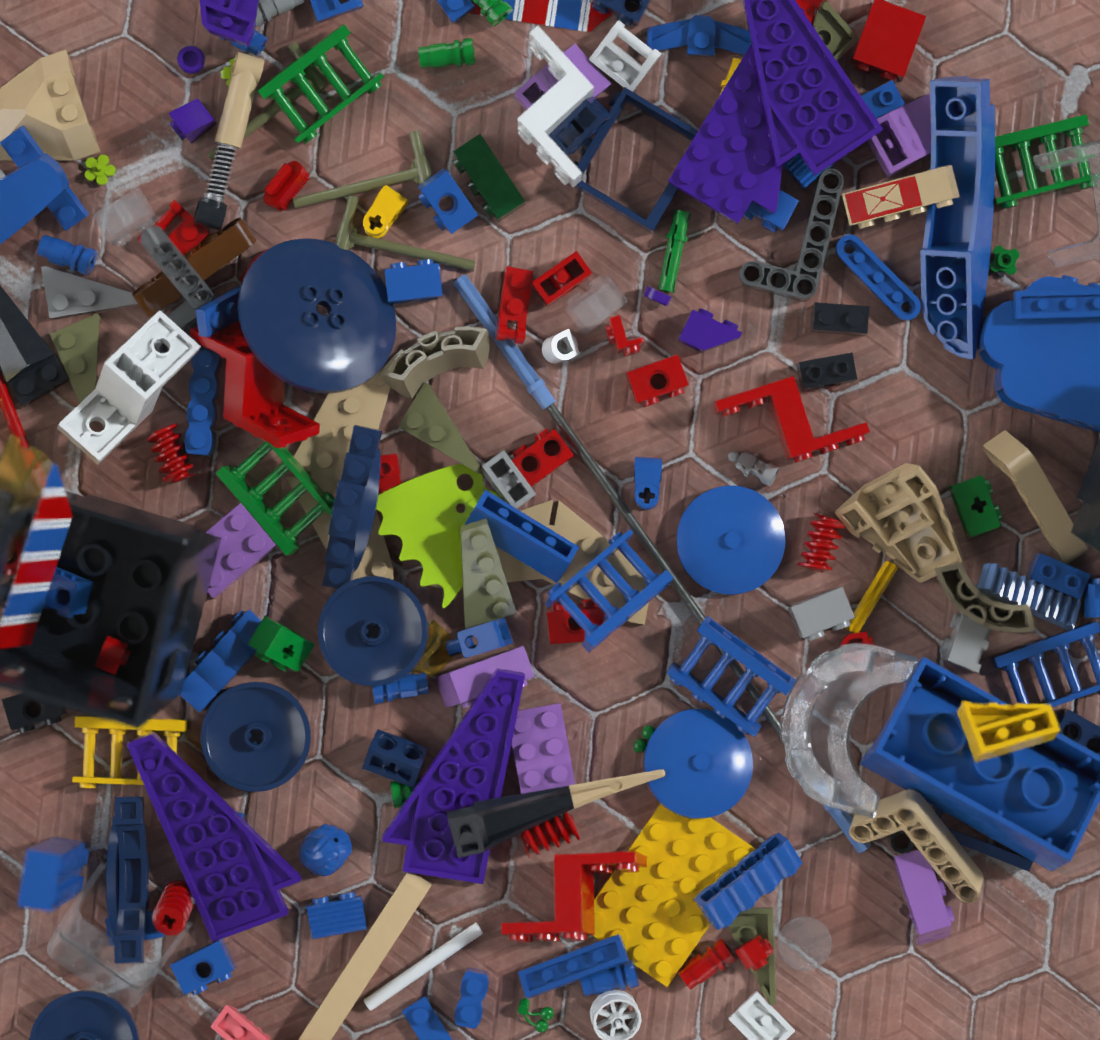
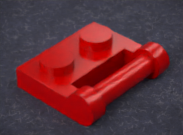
M173 200L169 205V210L153 226H159L164 231L178 215L183 218L184 221L168 237L179 251L185 255L203 242L210 233L203 226L193 224L194 217L177 201Z

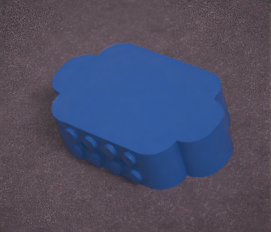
M1062 275V278L1052 276L1040 278L1022 291L1100 289V285L1089 283L1088 286L1079 284L1077 278ZM1014 300L1004 302L991 310L982 320L977 350L981 359L987 365L996 369L994 389L999 399L1012 408L1100 433V318L1015 320Z

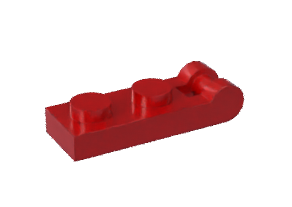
M509 266L505 268L496 340L505 341V339L514 340L516 344L523 345L526 335L525 328L533 271ZM507 323L516 324V329L507 328Z

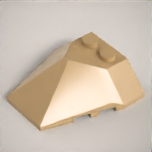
M67 50L38 59L0 88V142L24 125L44 154L47 153L55 160L77 161L101 153L74 79L75 73ZM0 144V161H13Z
M904 463L870 481L835 511V514L851 534L857 538L863 537L873 545L872 549L880 553L882 551L894 560L893 563L919 583L936 576L935 568L964 561L937 487L918 465Z

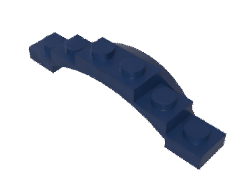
M354 425L349 452L346 453L341 480L338 481L328 535L330 536L325 556L327 562L322 586L339 589L342 585L352 581L354 572L358 569L364 555L377 508L381 464L379 445L382 430Z
M142 796L115 797V815L111 823L106 864V901L111 940L114 944L115 964L144 963L146 909H149V854L146 853V825H144V797Z

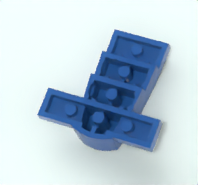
M24 125L0 142L18 167V169L0 178V244L26 225L46 206L65 231L89 215L88 211L70 189L67 176L62 167L54 158L47 153L44 154Z

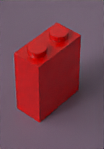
M874 0L850 63L856 65L855 69L863 73L870 74L873 71L881 74L880 78L885 81L893 80L896 83V80L901 82L907 71L926 16L884 0Z

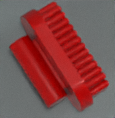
M291 161L288 164L284 163L264 188V202L269 207L276 208L280 212L286 210L292 199L298 194V191L309 181L308 177L310 175L306 172L305 167L298 161Z

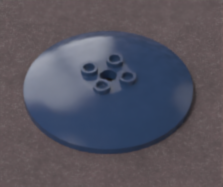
M303 238L277 244L255 260L247 271L239 290V322L250 349L272 374L297 388L317 393H338L354 389L376 375L386 363L393 349L396 336V315L393 303H388L385 284L373 268L362 258L350 250L341 249L335 243ZM316 305L324 306L328 311V315L323 316L319 314L316 310Z

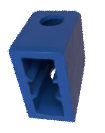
M506 617L457 632L458 638L446 641V648L450 657L463 653L464 658H468L512 644L513 640ZM473 636H475L478 640L477 645H475L472 641Z

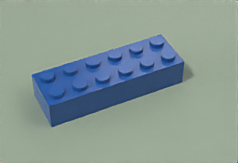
M52 837L27 849L17 906L52 912L76 897L78 892L81 893L84 886V876H81V870L83 865H87L89 849H85L86 842Z

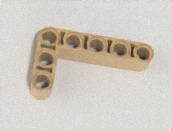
M1006 430L983 444L982 448L988 458L1014 483L1058 560L1069 564L1088 551L1084 541L1071 533L1074 524L1033 454Z
M904 790L862 806L855 811L849 829V835L854 841L868 843L903 830L958 900L969 904L978 900L984 880L983 873L919 792Z

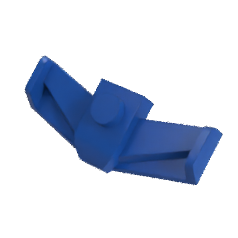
M695 15L691 19L651 26L647 29V46L652 50L664 51L687 46V56L714 57L715 47L744 56L751 45L749 30L713 20L711 16Z

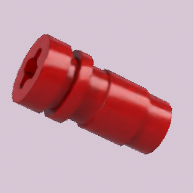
M722 938L714 943V947L709 946L706 948L707 952L702 955L699 953L686 962L687 966L678 972L690 990L709 979L719 969L721 971L726 969V964L730 966L737 961L735 955Z

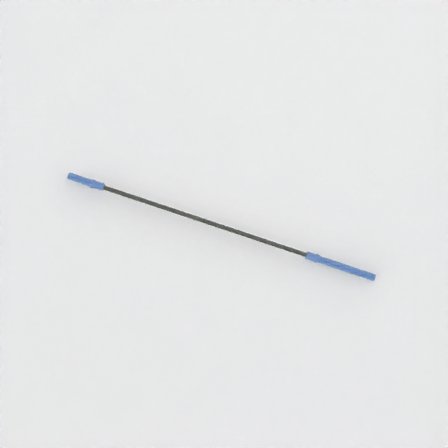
M467 275L457 278L454 281V286L483 327L488 330L490 337L527 387L526 390L530 395L532 394L542 410L547 409L662 572L667 570L674 577L670 584L701 625L706 616L555 406L556 400L545 386L546 383L537 375L513 340L505 339V341L495 339L498 318ZM714 644L719 653L723 656V650ZM737 660L730 663L729 667L736 677L740 679L745 671ZM751 681L746 691L756 703L761 694ZM768 705L762 713L813 783L812 789L823 803L822 806L831 814L858 853L867 850L871 846L870 842L859 843L854 841L849 835L853 817L841 802L842 799L839 795H836L826 779L821 780Z

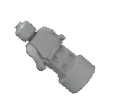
M731 451L727 455L728 460L734 463L737 462L736 468L741 470L744 476L748 477L749 473L759 477L760 482L770 487L780 467L772 463L767 464L758 460V454L743 452L739 456V453Z

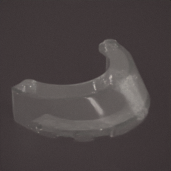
M869 644L842 645L843 647L831 652L826 651L811 662L810 668L803 676H798L790 690L781 719V742L784 743L787 757L784 760L791 776L799 782L804 789L803 791L812 799L829 807L875 818L879 806V794L860 777L854 767L849 747L851 726L860 706L871 694L885 686L906 683L910 680L915 671L918 658Z

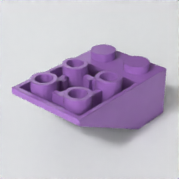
M576 44L564 52V55L594 86L593 96L595 98L611 85L609 80ZM549 65L536 73L514 93L515 99L526 111L560 81L548 70Z
M930 93L878 118L877 121L883 130L867 141L887 178L931 155Z

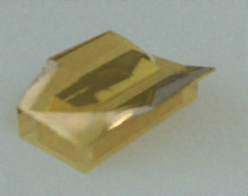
M434 619L428 624V642L425 652L411 673H426V675L435 677L454 658V656H449L446 648V641L450 640V634Z

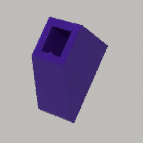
M198 98L169 113L173 119L169 123L181 140L187 137L190 143H193L217 125Z
M699 308L698 312L692 310L678 342L703 353L738 340L742 332L737 330L738 325L728 320H723V323L712 319L714 314Z

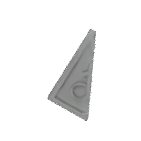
M46 266L41 267L50 319L138 305L131 292Z

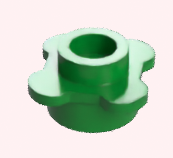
M996 246L993 249L994 257L993 262L990 264V269L993 272L1000 271L1006 272L1007 275H1013L1017 271L1015 264L1016 259L1020 257L1019 251L1017 249L1007 250L1002 246ZM1003 258L1007 259L1006 263H1003Z

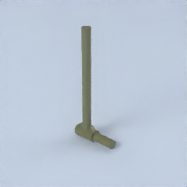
M297 42L292 43L288 47V50L295 59L304 54ZM310 64L303 70L306 73L304 77L316 92L320 93L330 85L317 66L314 67ZM297 85L287 92L285 97L292 103L304 93ZM276 101L247 123L244 139L282 111ZM217 147L207 153L212 162L216 159L214 155H217L215 152L218 150Z
M417 130L409 133L415 156L411 169L293 198L295 209L413 179L415 183L422 184L433 175L428 156L425 155L420 131Z
M348 195L343 220L340 221L335 244L341 249L350 250L356 244L421 260L432 259L434 263L474 271L476 263L474 260L357 234L353 221L359 198Z

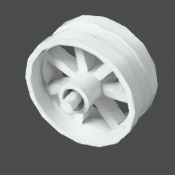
M621 990L606 991L599 995L592 1003L589 1011L593 1028L602 1040H629L637 1033L642 1022L641 1012L634 998ZM620 1001L622 1004L618 1007L614 1002ZM629 1004L634 1007L635 1011L624 1012ZM598 1014L606 1017L596 1023ZM633 1018L628 1025L624 1021V1019ZM611 1023L609 1031L601 1029Z

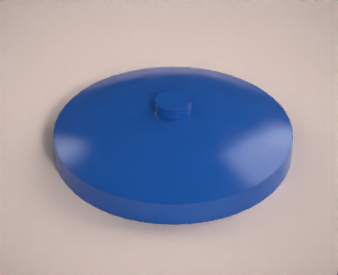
M721 486L702 493L687 506L677 527L676 548L683 568L697 584L720 594H741L760 587L775 573L782 561L785 550V530L779 513L764 496L746 487Z
M690 709L672 715L654 730L645 748L643 767L644 772L661 769L665 771L664 777L647 782L650 791L661 805L682 817L705 819L726 812L743 797L752 778L753 757L746 736L736 727L733 721L729 718L724 719L720 717L715 711Z

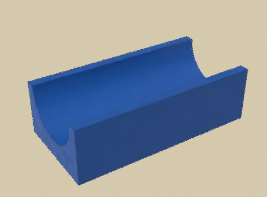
M923 657L907 671L903 679L905 685L885 726L873 745L863 756L860 765L905 790L919 792L931 805L1051 872L1071 862L1100 802V755L1058 733L1054 740L975 763L957 714L958 708L962 702H971V704H1009Z

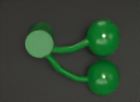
M651 725L645 726L642 730L643 738L649 740L655 728ZM644 739L635 740L633 743L635 752L642 753L645 751L647 743Z
M527 998L520 999L518 1013L524 1015L525 1020L535 1026L538 1032H545L548 1029L547 1021L554 1016L553 1009L551 1007H544L541 1012L531 1013L528 1012L530 1001ZM526 1014L540 1015L542 1019L535 1024L527 1018Z

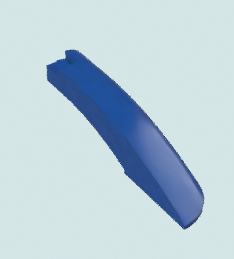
M954 76L937 78L930 81V170L952 165L960 197L952 199L953 204L937 208L936 203L928 205L923 248L920 249L921 299L923 316L930 333L936 335L947 351L959 357L973 360L976 357L983 317L992 240L995 189V104H990V79Z

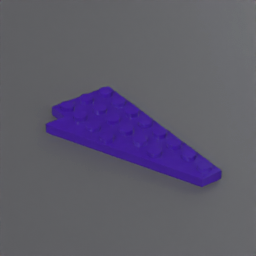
M743 0L774 161L777 168L799 154L813 176H816L882 132V126L795 0Z
M752 45L748 48L668 180L669 184L737 225L751 202L774 215L777 210L783 167L781 165L777 168L775 165Z
M496 669L384 831L382 842L406 845L402 866L403 872L479 884L484 883L490 850L458 858L447 812L474 806L473 802L501 797L525 679L524 673Z

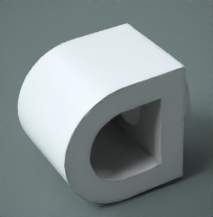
M569 329L547 338L542 345L543 356L550 363H560L580 354L577 348V340Z

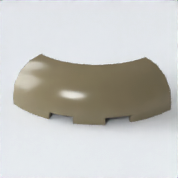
M459 326L454 327L452 331L428 333L417 338L418 342L407 350L403 351L401 349L387 363L380 375L393 390L412 399L424 382L429 381L440 373L462 367L483 369L490 350L489 332L484 328Z
M962 562L935 568L940 585L949 600L972 621L1000 632L1027 633L1036 631L1029 604L1010 605L985 597L969 579Z

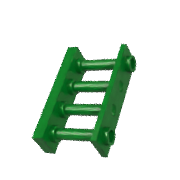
M345 24L340 25L256 90L262 99L265 100L267 97L271 100L274 99L299 132V134L293 137L296 143L303 141L306 144L317 135L315 130L364 92L367 91L368 94H371L382 85L380 82L384 78L382 73L378 72L372 76L347 43L349 41L347 36L351 32ZM332 47L335 50L339 49L364 82L352 93L326 60L327 56L325 53ZM310 64L320 69L342 98V101L330 110L304 77L306 73L303 70ZM289 80L293 84L296 83L321 116L309 126L282 93L284 91L282 86Z
M1087 114L996 136L995 174L1001 197L994 199V207L1001 205L1002 210L1017 206V201L1076 186H1080L1081 190L1097 186L1096 182L1100 180V173L1091 175L1081 134H1083L1082 129L1089 125ZM1067 134V138L1070 137L1080 178L1064 181L1055 145L1056 136ZM1040 140L1041 144H1044L1054 182L1052 185L1038 188L1028 149L1030 142ZM1013 146L1015 151L1018 150L1027 186V191L1015 194L1011 192L1002 157L1003 149Z
M265 441L238 467L227 465L216 472V475L286 556L294 554L301 548L297 542L299 540L298 536L325 511L330 516L332 515L335 497L329 492L325 493L286 447L276 448ZM273 449L283 462L255 488H250L244 481L245 474ZM291 470L300 483L273 508H267L261 501L263 499L262 495ZM309 491L318 504L293 527L285 528L279 522L280 516Z

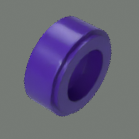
M186 46L178 53L177 62L185 73L196 74L203 69L205 56L198 47Z
M648 285L644 291L645 297L664 306H668L672 298Z

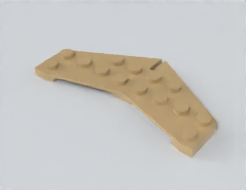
M386 365L369 381L354 389L329 393L314 419L315 422L320 424L319 434L302 441L294 455V458L307 472H311V477L325 493H331L334 497L338 481L341 480L345 456L349 452L354 425L379 430L391 389L380 375ZM286 477L292 489L300 483L297 477ZM309 491L298 499L306 514L318 504ZM377 510L367 547L358 569L354 572L353 580L367 576H380L394 580V568L384 535L378 534L381 524ZM325 511L312 525L327 550L331 516Z
M553 500L521 510L524 514L579 546L571 563L558 581L561 585H564L610 546L609 540L560 501L558 503L555 525H549ZM496 547L507 582L544 579L554 585L558 584ZM619 550L607 559L633 590L637 589L641 592L647 587L645 584L646 580ZM599 567L587 576L613 607L617 606L618 609H621L627 603L625 601L626 597ZM439 584L430 585V587L443 589ZM579 584L569 591L582 599H591ZM648 604L627 621L645 625Z

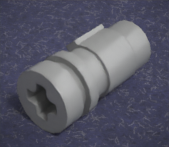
M259 0L255 27L263 25L265 20L267 22L272 21V17L294 9L296 6L303 4L304 0Z

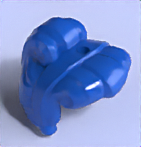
M324 823L318 829L307 834L303 839L299 849L300 862L314 875L322 877L331 875L343 866L345 860L352 853L350 837L342 828L338 829L334 825Z

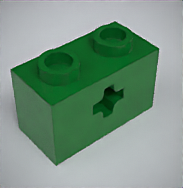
M983 475L948 487L966 538L1001 527L999 522L1003 520L1001 511L997 504L993 505L990 497L993 494V489L988 479L984 480ZM974 498L977 502L982 501L983 506L979 508L980 513L978 510L971 509V505L974 504Z
M266 616L263 617L248 642V645L257 650L254 655L268 663L273 659L272 664L285 672L287 668L299 672L315 645L297 632Z

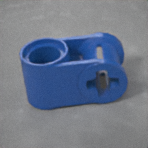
M635 457V502L641 509L650 510L658 504L662 476V458ZM644 490H650V495H655V498L650 499L648 504L644 503L643 498H639V495L644 494Z

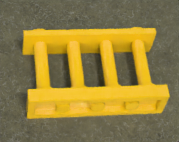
M75 716V727L82 728V733H85L83 776H74L72 782L80 783V788H96V783L144 785L139 772L137 778L121 777L123 734H126V729L137 730L136 735H139V737L149 734L153 730L164 731V736H167L166 744L177 754V737L180 736V732L188 730V720L151 718L141 728L135 729L96 716ZM99 728L109 729V734H112L110 777L94 776L95 737Z

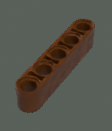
M239 217L229 222L220 231L215 232L183 256L200 277L205 280L256 242V239ZM163 271L132 293V297L147 317L154 316L159 310H163L182 296Z

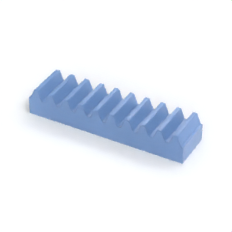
M997 563L983 565L977 585L978 590L1010 605L1029 604L1032 615L1063 629H1074L1081 601L1072 600L1070 596H1063L1061 592H1054L1052 588H1045L1044 584H1036L1035 580H1027L1026 576H1018L1017 572H1009L1008 568L999 567Z

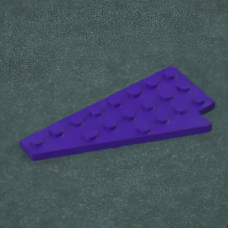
M155 732L128 741V749L212 942L286 916L289 910L279 889L300 882L302 879L300 874Z

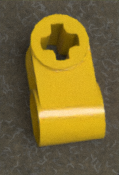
M385 185L364 216L363 226L365 233L374 238L380 239L384 237L394 221L402 214L409 200ZM380 220L381 228L375 227L372 230L370 222Z

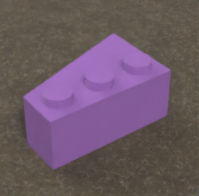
M524 646L435 677L445 707L448 708L461 703L463 708L471 706L497 668L524 673L523 687L528 685L527 679L535 676Z
M919 850L895 856L894 864L903 895L910 910V919L914 922L918 935L916 937L918 946L950 937L951 922H954L955 919L950 905L945 906L942 896H946V891L942 880L937 881L933 867Z

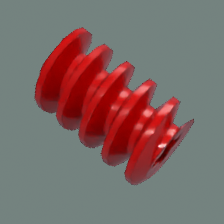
M178 423L160 428L152 432L153 434L147 438L148 443H156L151 448V452L160 453L154 459L155 463H164L158 469L160 474H168L162 479L164 484H174L197 475L188 474L187 471L193 467V464H184L183 462L190 456L188 453H180V450L185 447V443H176V440L182 436L181 433L172 432L178 426Z
M813 513L819 518V520L810 522V525L816 531L807 532V535L813 541L804 542V546L810 552L801 553L800 556L807 560V562H800L798 566L820 573L832 571L833 568L826 562L836 559L830 553V550L839 549V546L833 543V540L842 539V536L836 532V529H845V525L839 520Z
M568 812L563 813L562 818L554 817L551 819V822L545 821L540 826L537 825L520 833L528 857H530V849L536 855H539L541 845L546 851H550V842H553L557 848L561 847V838L567 844H570L572 834L578 841L580 840L573 816Z
M175 880L165 886L152 915L153 924L160 933L175 936L184 930L195 904L187 882Z

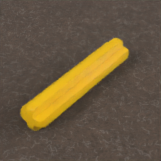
M890 561L883 563L853 612L855 618L850 619V625L845 627L848 631L852 633L860 632L898 569L894 563Z

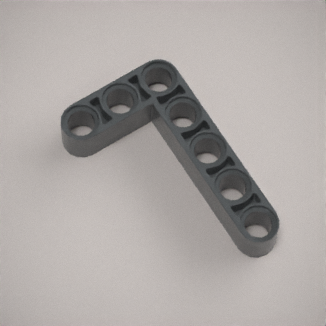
M825 170L817 181L795 271L749 261L741 267L738 275L739 281L744 287L798 301H807L815 295L844 182L843 176L838 170ZM827 176L834 177L837 181V187L835 189L826 188L823 179ZM821 202L827 203L831 208V213L826 216L819 214L817 204ZM815 228L822 230L824 240L821 242L813 241L810 231ZM806 255L815 256L818 261L817 267H806L803 262ZM747 268L757 270L759 277L756 281L751 282L745 278L744 271ZM779 274L784 278L785 285L782 288L773 287L770 282L773 275ZM798 282H808L811 286L810 294L803 295L797 290Z
M151 226L142 232L140 236L141 244L186 299L166 316L190 336L191 329L198 327L196 310L217 297L159 226ZM156 343L154 345L159 353H167L169 351L168 347L163 343Z

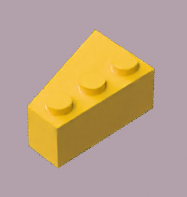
M962 702L957 710L975 763L1054 740L1060 732L1051 705H998V703L971 704V702Z

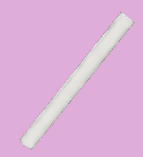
M475 922L363 1000L364 1003L372 1011L483 934L482 929Z

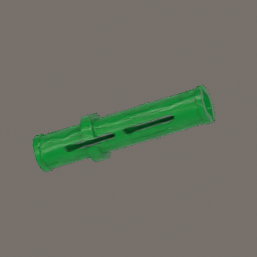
M682 210L673 211L674 215L670 233L666 235L668 243L659 286L657 287V290L668 293L675 292L683 246L688 241L686 232L691 213Z

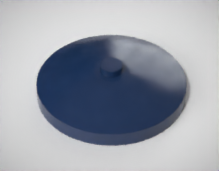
M380 576L361 577L342 585L327 600L319 618V645L327 663L341 677L362 686H385L404 678L420 662L428 642V620L418 598L401 583Z
M248 682L228 689L212 703L202 724L201 745L208 765L222 781L244 791H267L288 782L302 768L310 751L311 726L305 709L290 692L271 683Z
M78 990L56 998L41 1011L33 1024L29 1040H140L132 1015L118 1000L102 992Z

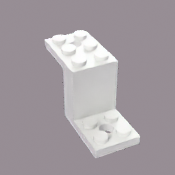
M537 26L530 32V50L539 60L544 58L550 66L548 70L560 81L518 118V135L526 144L529 145L532 142L537 147V156L546 165L551 163L556 168L554 174L565 186L569 183L572 187H575L581 181L582 172L548 135L586 98L593 97L594 86L543 30Z
M159 310L104 363L95 390L58 424L57 429L98 465L153 411L162 386L200 350L201 346ZM156 343H163L168 347L169 351L167 353H159L155 350L154 345ZM93 421H98L103 425L104 430L94 432L90 429L89 424Z

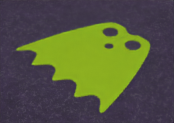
M462 464L448 466L424 474L378 495L376 508L383 515L378 534L396 535L402 539L403 547L399 559L401 561L414 559L422 564L421 586L432 584L442 586L444 590L443 608H446L463 587L460 526H464L485 490L500 498L496 492L490 491L484 486L481 473L478 474ZM461 474H469L473 478V487L468 491H462L457 486L456 481ZM460 503L465 505L463 513H459L456 510V506Z

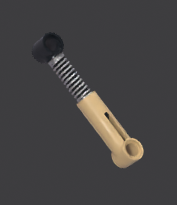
M241 52L236 53L231 70V80L215 142L218 144L216 146L218 150L215 151L217 155H214L216 159L213 160L215 164L211 165L213 169L210 170L212 174H209L211 178L208 179L210 183H207V192L204 193V198L200 197L198 200L193 224L219 231L222 228L227 210V204L224 203V198L226 197L224 193L227 192L225 188H228L226 183H229L227 179H230L228 175L231 174L230 169H233L231 167V164H234L232 160H235L233 156L237 155L234 152L241 149L256 87L264 67V59Z

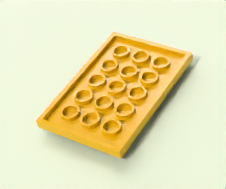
M659 804L627 851H636L647 856V867L639 868L637 873H623L622 870L615 868L594 899L595 935L592 936L602 941L618 934L621 935L629 960H633L634 965L668 987L710 926V923L696 904L695 897L703 889L715 883L726 871L737 866L746 855L757 849L712 818L691 819L682 817Z

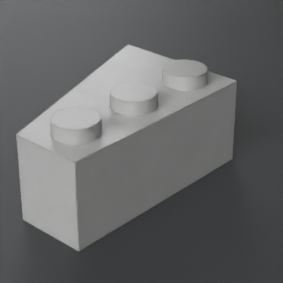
M979 591L985 597L1003 603V601ZM961 611L960 613L955 612L950 623V627L953 628L950 638L945 637L939 651L943 654L941 660L968 671L979 673L981 665L978 663L983 650H987L989 645L987 640L992 629L972 621Z

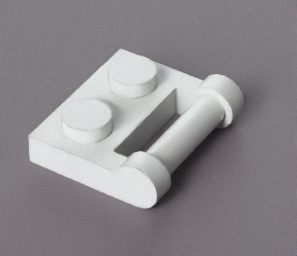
M618 20L589 60L621 86L633 92L662 53L657 49L652 50L624 28L625 24ZM617 36L646 58L642 65L613 42Z

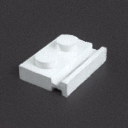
M757 990L728 1017L748 1040H787L795 1032V1029Z

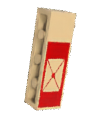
M952 165L842 194L849 225L858 224L859 229L875 225L874 220L884 217L885 222L901 218L900 213L910 210L911 215L926 212L927 205L936 203L937 208L953 204L952 199L960 197Z

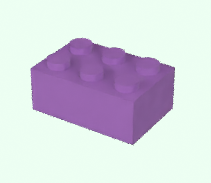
M241 503L206 532L221 537L208 593L213 598H217L278 547Z
M561 703L518 710L512 746L521 794L575 785Z

